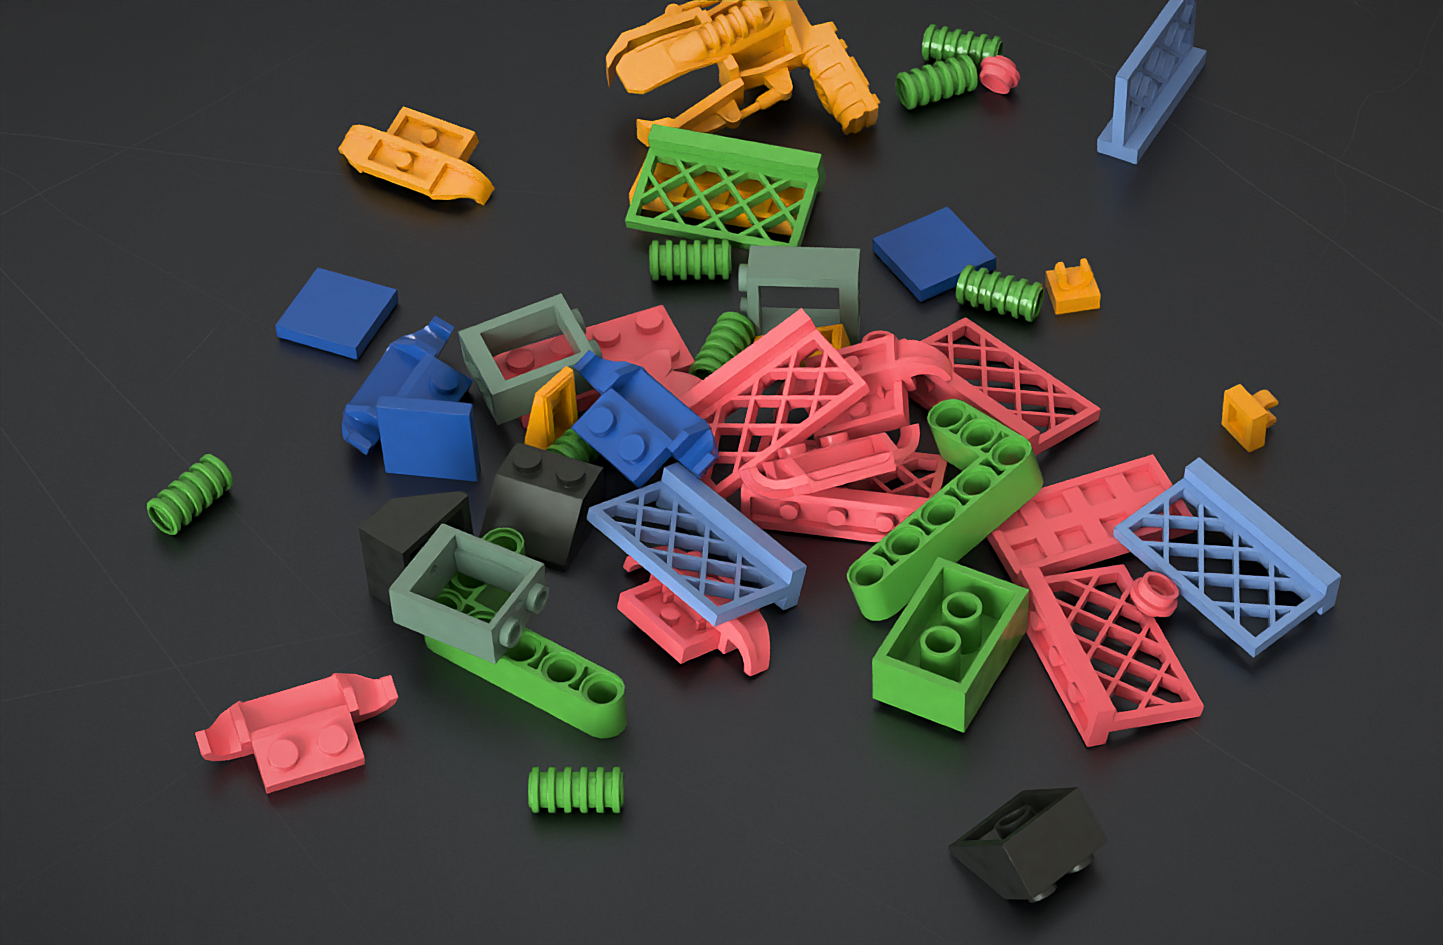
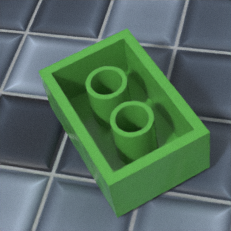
M938 557L872 659L873 699L964 733L1028 629L1029 589Z

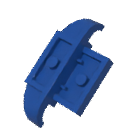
M435 315L432 321L422 330L404 335L389 344L375 368L352 400L346 404L342 414L343 420L341 425L344 441L355 446L367 456L373 452L381 441L376 414V403L379 395L461 402L473 380L438 359L455 328L453 325Z
M590 350L573 366L601 397L571 428L583 441L638 489L671 456L699 479L718 460L717 442L706 420L693 412L643 367L625 361L605 360Z

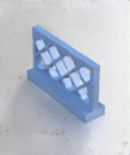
M1169 0L1115 77L1113 117L1097 139V152L1137 164L1205 66L1207 51L1193 47L1197 0Z
M1200 457L1185 467L1183 479L1114 527L1113 537L1151 570L1170 578L1176 584L1180 595L1253 658L1315 611L1322 615L1335 605L1341 575ZM1182 498L1197 510V517L1169 515V507ZM1140 527L1162 528V542L1142 541L1133 532ZM1169 528L1197 530V544L1170 543ZM1204 531L1223 532L1232 540V546L1204 545ZM1169 556L1197 557V572L1177 571L1169 564ZM1204 558L1232 560V574L1205 573ZM1239 560L1257 561L1267 570V576L1239 575ZM1204 586L1232 587V602L1212 601L1204 594ZM1239 588L1267 590L1268 605L1240 603ZM1275 590L1293 591L1303 602L1298 606L1275 605ZM1240 616L1268 618V628L1254 637L1240 625Z
M679 462L664 467L661 481L589 507L587 520L714 627L773 602L782 610L798 604L807 566ZM657 500L656 506L658 508L644 506ZM619 516L635 519L636 521L634 525L617 522L611 517ZM642 521L669 525V531L641 526ZM676 527L684 528L691 535L675 532ZM640 541L666 545L667 551L647 548ZM677 547L701 552V557L674 553L673 549ZM708 553L717 555L723 561L707 559ZM672 568L699 572V578L680 575ZM706 574L733 578V584L707 580ZM740 580L748 581L755 588L740 586ZM705 595L732 599V601L718 607Z

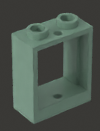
M750 245L748 264H740L738 283L739 291L747 292V297H741L740 314L752 322L756 331L755 336L767 334L801 309L762 307L761 286L839 288L840 310L802 309L812 319L815 327L843 324L851 346L859 344L861 320L860 249Z
M562 294L458 331L464 363L497 425L531 413L535 393L565 366L574 371L576 395L594 389L573 366L588 350L603 358L602 352L595 339L587 340L585 336L586 327L577 308L570 310ZM560 331L563 332L575 355L511 379H504L493 356Z
M442 523L391 585L389 596L394 623L496 664L508 648H513L518 643L523 628L532 616L542 612L549 598V588L546 586L544 563ZM457 571L512 593L490 623L433 601Z

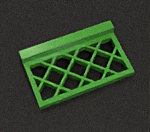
M652 124L648 136L650 148L625 219L627 228L700 240L707 243L709 239H714L715 244H722L723 239H728L731 247L749 250L750 245L801 247L817 192H822L826 179L822 154ZM657 163L675 165L680 174L661 184L653 176ZM706 171L717 173L722 181L703 192L700 191L693 178ZM748 179L760 181L765 189L745 200L735 188V186ZM687 182L695 196L674 207L666 193ZM789 187L806 189L803 199L787 208L777 195ZM729 190L737 204L716 215L708 201ZM660 197L668 211L655 218L640 216L642 207ZM771 198L780 212L758 222L750 209ZM702 205L710 219L701 224L693 226L685 224L680 216ZM742 213L746 215L752 224V227L739 234L728 232L723 223ZM798 214L797 219H796V221H795V219L793 218V216H795V215ZM787 221L793 230L789 243L771 240L766 231Z

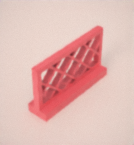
M801 308L678 399L699 417L706 420L716 439L717 447L719 446L721 435L741 436L738 452H719V458L714 463L734 464L733 473L715 485L711 480L713 464L700 479L722 498L726 499L742 486L743 480L739 470L757 467L761 473L764 471L763 463L779 459L778 449L802 443L871 391L867 383L816 329L812 319ZM820 350L823 353L820 368H799L800 363L816 351ZM777 380H786L783 395H762L763 390ZM796 380H817L814 395H793ZM828 380H848L852 384L839 395H825ZM739 408H748L744 424L724 423L725 418ZM779 408L776 424H755L758 409ZM790 408H811L809 417L800 424H787ZM752 436H773L771 445L762 452H748Z
M966 317L920 341L937 348L947 356L952 364L953 380L943 382L941 378L933 374L916 375L917 390L909 391L908 397L928 411L934 405L944 400L958 399L964 401L1025 437L1031 443L1035 457L1099 420L1101 409ZM965 336L978 346L953 344V341ZM954 358L979 360V366L954 364ZM986 361L1003 362L1011 367V369L987 367ZM965 379L980 380V386H973ZM987 381L1012 383L1013 389L988 387ZM1020 384L1037 385L1045 392L1020 390ZM998 402L1014 403V410L1007 409ZM1021 404L1046 406L1047 413L1022 411ZM1054 407L1070 408L1077 412V414H1056ZM1033 426L1048 427V431L1040 435V431Z
M762 436L757 452H762L769 447L773 436ZM806 439L802 442L805 443L807 451L819 448L815 440ZM914 452L906 457L894 471L786 499L768 500L757 496L743 482L741 486V513L761 529L878 543L944 487L949 462L945 461L941 455ZM915 470L935 471L920 479L911 473ZM762 471L761 474L766 477L765 471ZM898 478L905 484L890 490L884 483Z
M1124 564L1043 576L1039 566L1020 568L1016 585L1029 589L1028 629L1026 633L1087 747L1106 744L1108 734L1112 731L1201 716L1204 705L1154 617L1143 614L1135 606L1130 595V587L1134 581ZM1116 583L1123 595L1118 599L1095 588L1097 585ZM1065 591L1080 599L1075 606L1056 599L1053 592ZM1087 601L1111 611L1112 613L1108 620L1082 610ZM1119 615L1139 623L1142 631L1140 634H1137L1114 623ZM1078 623L1098 632L1099 635L1093 642L1075 634L1072 629L1073 624ZM1108 636L1132 648L1128 655L1125 656L1102 646V643ZM1140 650L1158 658L1162 664L1161 669L1157 670L1134 660L1138 651ZM1096 658L1119 668L1114 678L1094 670L1091 664L1092 660ZM1126 672L1151 682L1152 684L1148 691L1144 692L1122 682ZM1160 686L1178 694L1183 702L1169 703L1154 696ZM1115 694L1138 704L1139 707L1136 710L1117 713L1111 698Z

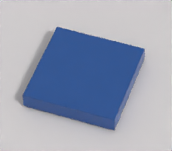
M948 206L872 239L873 251L920 302L956 287L961 271L968 264L974 265L976 271H979L982 267L987 268L989 272L996 269L997 257Z
M317 268L275 325L277 337L358 360L398 303L397 289Z
M379 395L376 403V414L386 473L478 481L481 467L473 404Z

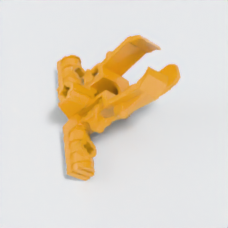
M692 0L679 6L677 4H670L666 7L665 14L651 20L646 25L621 33L606 55L609 88L618 74L627 92L635 94H645L688 72L716 63L718 65L719 83L722 87L675 119L668 117L655 121L637 119V138L647 147H650L648 136L652 124L708 134L724 127L730 129L738 128L741 120L760 109L765 110L780 100L786 101L791 98L793 85L789 72L798 67L801 70L805 68L810 70V76L814 81V87L822 105L829 114H833L837 122L841 123L842 131L845 135L851 132L855 134L864 127L868 128L876 124L880 101L876 94L870 93L868 86L870 84L854 57H849L845 51L848 47L844 40H839L835 34L838 30L833 21L811 26L798 4L799 0ZM720 3L719 5L713 7L708 11H706V9L703 11L701 10V8H707L709 6ZM765 85L769 89L758 96L755 100L756 102L741 111L738 107L744 102L745 90Z

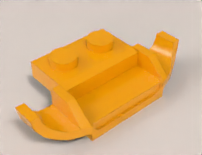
M404 106L387 132L364 125H352L338 148L339 152L344 154L348 162L360 173L365 172L428 195L431 199L451 200L470 198L479 204L485 205L495 189L491 181L481 171L466 163L479 143L476 132Z

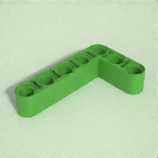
M958 399L944 400L932 407L928 413L927 420L939 453L945 461L962 470V472L850 566L847 572V579L860 611L865 618L872 621H881L895 615L909 603L938 557L956 563L1042 489L1044 483L1043 476L1031 443L1025 437Z
M497 528L489 531L481 538L526 556L524 539L514 529ZM457 571L433 601L490 623L512 593ZM526 627L523 628L518 643L513 648H508L496 664L424 635L427 647L434 653L593 737L600 739L612 738L623 732L627 726L625 685L619 676Z

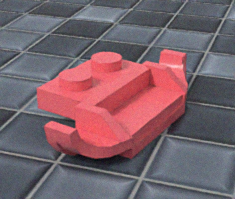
M894 334L836 350L867 383L871 392L816 431L814 439L818 447L821 448L819 438L847 431L849 440L910 425L908 392L917 390L916 375L933 374L941 378L943 382L953 380L950 360L937 348L927 343L916 340H896ZM823 354L807 358L805 360L806 367L804 368H820ZM786 380L781 384L775 395H783ZM796 380L793 395H814L817 380ZM828 380L825 395H839L852 384L848 380ZM773 408L774 424H776L779 408ZM805 408L808 415H810L811 408Z
M919 423L900 427L901 435L897 445L893 443L885 432L849 440L846 431L819 438L821 448L807 451L805 443L778 449L779 459L763 463L766 477L759 472L757 467L739 470L744 484L755 495L768 500L809 494L896 470V467L906 457L915 452L920 438Z
M667 546L652 547V549L667 551ZM678 548L673 549L674 553L701 557V552L693 550L686 553ZM630 555L626 558L623 568L628 572L643 567ZM672 568L680 575L699 578V572ZM652 574L650 575L649 582L620 593L617 609L680 664L715 649H719L723 654L739 649L743 657L744 672L750 677L769 668L770 637L767 623L759 611L760 608L714 627ZM706 574L707 580L733 584L732 578ZM705 595L718 607L732 601V599Z
M333 673L332 676L250 701H238L221 713L211 727L195 732L201 755L205 760L225 761L254 754L266 794L364 765L365 758L354 724L375 717L388 710L396 703L398 695L391 675L381 677L380 679H371L358 674Z

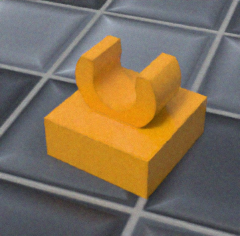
M1086 258L1080 260V266L1065 268L1063 262H1058L1054 270L1046 271L1045 285L1056 315L1100 308L1101 294Z
M1241 384L1236 385L1224 392L1221 424L1250 453L1265 445L1266 428L1276 423V417L1268 409L1277 406L1278 400L1268 390H1261L1252 396Z

